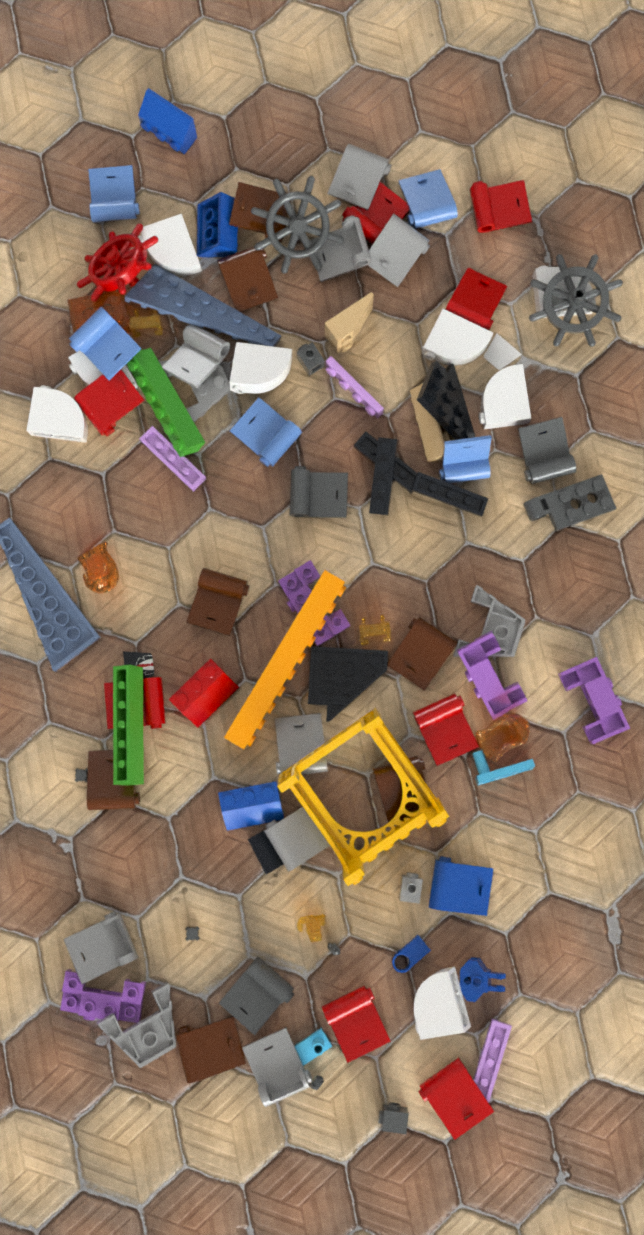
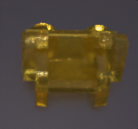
M138 309L134 310L135 317H130L133 338L141 337V333L137 332V329L157 327L158 330H155V335H163L161 315H158L157 310L152 309L154 315L139 317Z
M384 614L380 615L381 623L366 625L365 617H361L362 625H358L361 645L369 644L368 639L364 640V637L386 634L387 637H383V641H391L389 621L384 622Z
M325 915L300 917L297 922L298 931H303L302 924L305 923L310 942L321 941V926L325 925Z

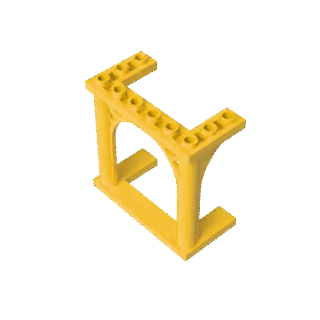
M377 708L371 710L279 774L277 787L282 793L289 788L325 837L342 864L343 880L347 886L352 883L355 885L363 879L365 875L363 863L373 861L377 858L379 852L382 850L387 851L393 847L395 841L408 837L411 830L421 828L426 824V820L432 828L435 826L440 827L446 823L449 817L439 797H435L390 733ZM361 730L371 735L397 772L402 784V801L396 815L381 828L366 832L350 830L336 822L301 774L302 771ZM411 790L412 796L415 794L416 797H407L408 791ZM408 802H415L419 805V809L415 812H410L406 810L405 805ZM402 814H406L407 816H409L403 818L404 821L400 820V816ZM386 827H391V830L386 831ZM350 834L352 836L349 844L346 842L348 839L344 835ZM375 836L376 840L374 841L373 839L369 844L368 838ZM357 837H363L365 841L361 850H357L354 847V841Z

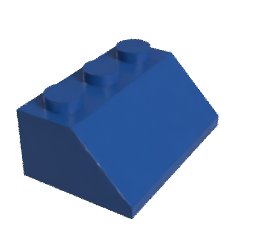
M148 88L138 114L141 127L147 132L151 131L160 141L170 144L173 150L185 154L197 139L194 119Z
M220 192L198 204L197 257L224 258L237 252L238 227L229 225L235 200L234 197Z
M274 781L219 792L221 812L227 831L284 819L279 788L277 787L278 782Z

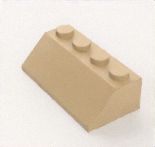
M421 384L411 389L410 394L425 449V456L428 462L443 461L444 442L452 441L454 438L417 401L423 385Z

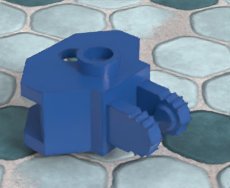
M472 957L460 969L462 994L467 1001L476 1002L483 993H488L489 991L505 992V986L491 984V978L506 979V974L492 972V969H488L481 958Z

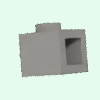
M407 872V875H402L399 893L400 901L420 904L423 879L418 877L419 874Z

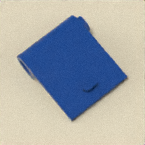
M440 856L439 860L435 859L428 907L441 911L487 916L493 868L451 862L449 857Z

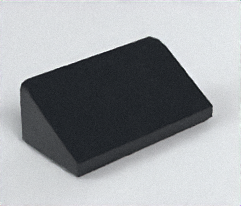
M264 831L248 839L265 874L284 865Z

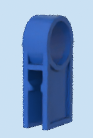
M417 935L394 954L392 965L397 972L405 973L431 950L421 937ZM405 955L409 958V965L405 969H399L395 966L394 961L397 956Z

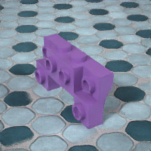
M311 560L278 581L289 599L287 604L292 612L296 611L297 614L312 592L308 585L321 577ZM341 609L328 617L325 615L323 618L326 620L321 631L317 629L313 635L316 637L314 642L317 647L350 627Z
M490 631L474 639L475 641L457 649V652L467 669L465 675L468 681H473L476 686L473 690L477 698H482L494 720L509 710L527 702V698L518 682L506 688L502 686L488 659V656L501 650L493 632Z
M597 657L558 673L565 691L578 686L581 687L596 721L583 726L590 745L630 729L620 707L622 706L621 700L617 695H614L612 681L609 677H606Z
M71 969L65 971L61 1011L78 1013L85 1020L103 1019L112 1013L117 1021L138 1023L141 1020L146 982L138 983L126 979L124 981L123 993L90 987L85 988L86 983L81 984L77 972H72Z

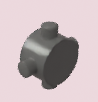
M77 768L75 770V781L87 782L88 769L79 770Z
M187 926L185 929L187 937L185 939L187 941L195 939L198 941L200 939L198 936L200 928L198 926L191 928Z
M329 942L327 944V948L334 956L341 953V949L336 943Z
M317 1075L310 1084L311 1088L318 1090L324 1082L323 1077Z

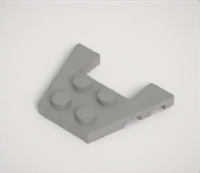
M168 360L159 361V363L163 366ZM221 364L214 369L198 389L191 386L199 402L187 408L194 423L230 391V382ZM165 372L168 378L171 377V376H173V375H171V374Z
M476 585L470 602L489 608L481 636L492 631L501 648L500 651L488 657H514L526 620L496 600L494 596L485 592L483 588ZM459 639L453 656L460 657L457 649L469 644V642Z
M167 982L151 991L159 1010L124 1031L121 1030L113 1013L96 1022L140 1068L176 1047L170 985Z

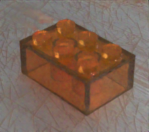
M119 290L103 292L96 302L91 301V295L67 300L73 333L101 306L127 333L133 332L128 303L125 301V294H120Z

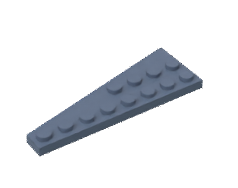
M154 264L125 295L127 303L132 301L141 304L142 308L150 307L158 310L159 314H170L182 322L200 328L205 326L214 329L215 333L220 334L222 332L231 335L232 339L235 340L243 339L251 344L275 347L281 339V335L157 264Z
M9 517L0 524V544L22 593V598L31 620L34 622L39 639H41L46 656H48L51 668L56 672L101 637Z

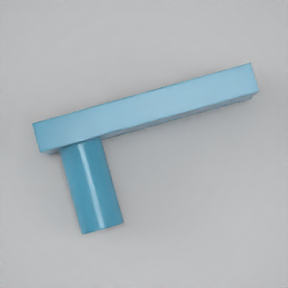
M484 751L472 753L479 773L475 778L477 786L532 770L535 767L533 759L490 772Z
M321 1027L294 1046L304 1066L331 1048L332 1043Z

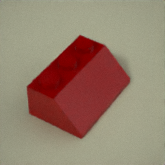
M210 658L169 700L186 718L199 728L239 686Z

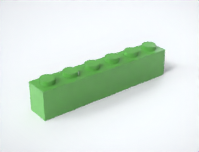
M152 349L140 350L127 363L128 369L133 374L137 385L141 388L147 402L153 409L156 418L160 421L164 432L168 435L178 455L183 457L198 452L205 444L202 435Z
M134 665L113 666V785L144 784L143 667Z

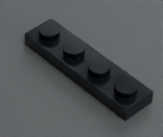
M365 431L354 444V448L375 464L378 441ZM396 456L393 480L412 494L411 488L417 472Z
M378 437L369 513L389 515L398 439Z
M417 472L411 488L413 492L479 517L483 516L489 499L421 472Z

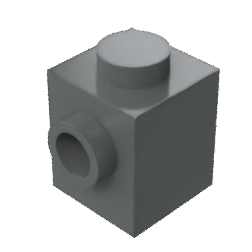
M313 342L309 345L304 344L298 349L297 359L308 376L325 367V360Z
M390 1102L388 1105L384 1104L383 1111L379 1110L378 1124H381L382 1131L406 1134L409 1115L408 1108L401 1107L400 1104Z

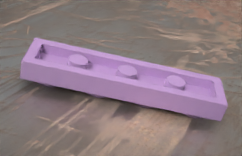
M330 356L326 360L327 373L331 377L335 376L339 380L340 386L344 390L348 389L352 393L353 399L357 403L361 402L365 406L366 412L378 419L383 414L384 408Z
M153 426L139 438L193 492L206 480V477L187 458L178 455L173 445Z
M493 1018L491 1019L473 1078L488 1103L512 1028L510 1024Z

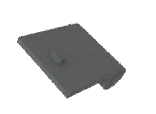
M563 417L518 428L526 466L524 475L527 482L530 481L531 484L576 473L574 457L569 453Z
M296 466L295 469L291 470L289 516L347 518L348 473L310 472L306 470L305 466Z
M257 957L221 999L219 1004L253 1035H256L277 1007L283 1002L288 1003L292 999L294 988L260 957Z

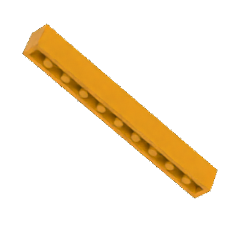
M324 570L224 736L225 739L242 749H245L247 745L251 747L256 738L253 734L256 729L261 730L266 720L263 719L265 714L272 712L276 705L273 701L276 696L281 697L286 689L283 686L287 679L291 680L296 672L293 669L296 663L301 664L306 656L304 653L305 648L312 646L316 639L313 636L317 629L321 631L326 622L323 619L326 613L331 614L335 608V598L337 596L341 597L347 588L344 586L345 581Z

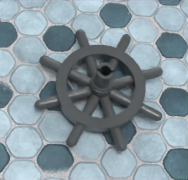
M314 176L308 177L304 192L286 193L280 180L274 179L273 185L279 198L272 204L269 211L257 207L251 209L253 215L266 219L268 235L267 238L256 243L254 248L260 251L272 244L278 252L285 256L281 267L283 274L288 272L292 258L310 257L317 271L321 270L322 265L316 252L322 248L327 239L337 243H343L344 241L343 236L329 232L330 222L328 213L340 207L341 201L337 199L324 206L315 196L311 195L315 182ZM299 199L301 203L296 214L290 201ZM309 202L317 211L304 217ZM282 205H284L290 218L276 214ZM321 217V229L308 225ZM274 222L287 226L276 233L274 232ZM306 232L319 236L313 245H311ZM291 234L288 247L286 248L278 240ZM298 236L305 247L304 250H294Z
M558 254L556 261L560 272L548 284L536 279L530 281L532 287L544 291L543 310L531 314L529 320L534 322L547 317L549 322L558 329L553 341V345L556 347L561 344L565 333L579 334L583 332L588 345L593 347L596 341L591 329L603 317L615 322H620L622 319L621 315L607 309L609 305V291L621 287L623 281L618 279L606 284L602 277L593 271L599 259L597 254L591 256L586 268H567L563 256ZM571 277H582L578 287L575 289ZM564 280L568 293L555 287ZM588 281H590L596 288L586 292L585 288ZM554 295L565 301L552 306L551 298ZM600 295V306L586 301ZM568 308L564 319L561 320L556 315V312ZM583 308L596 313V315L588 321ZM575 311L580 324H570Z

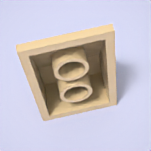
M372 292L325 322V338L337 354L341 351L346 352L351 348L370 315L374 299Z

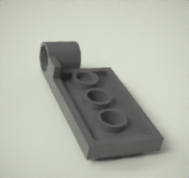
M602 474L523 503L530 521H535L549 515L555 532L617 509ZM588 494L594 495L595 503H591L588 500ZM571 500L578 502V509L571 506Z

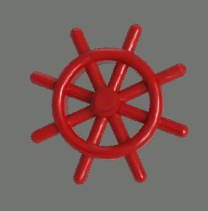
M141 223L136 225L131 234L116 236L115 232L111 231L109 233V240L94 255H86L84 257V260L89 263L88 276L78 281L77 287L83 288L92 282L97 287L91 295V301L93 302L99 299L103 291L108 292L118 289L120 294H125V285L135 286L139 281V278L136 277L142 269H151V263L146 262L147 249L158 242V237L152 236L142 243L138 238L143 230Z

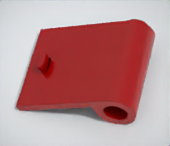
M524 180L488 187L483 181H477L470 187L469 190L478 232L486 233L532 222Z
M380 182L369 210L358 206L347 207L342 216L343 221L348 216L358 217L365 239L373 245L393 214L403 220L410 209L403 199Z
M467 268L445 310L484 329L490 330L494 322L491 318L507 286L471 268Z
M122 369L110 381L104 375H101L74 397L76 403L101 436L111 435L115 431V423L145 401Z
M162 677L143 679V726H150V729L162 728V724H166ZM113 682L104 683L107 729H113Z
M455 693L412 712L436 766L479 748L463 714L462 707L465 706L463 699Z
M365 985L322 1006L326 1020L333 1029L347 1063L391 1042L372 1001L375 999L371 988H366Z
M459 1057L419 1085L421 1088L418 1091L424 1102L429 1101L454 1140L494 1113V1110Z

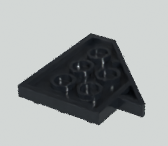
M437 360L434 361L429 367L417 401L454 440L474 438V429L454 364L448 365L445 369Z
M311 646L308 705L327 706L326 722H330L387 671L388 651Z

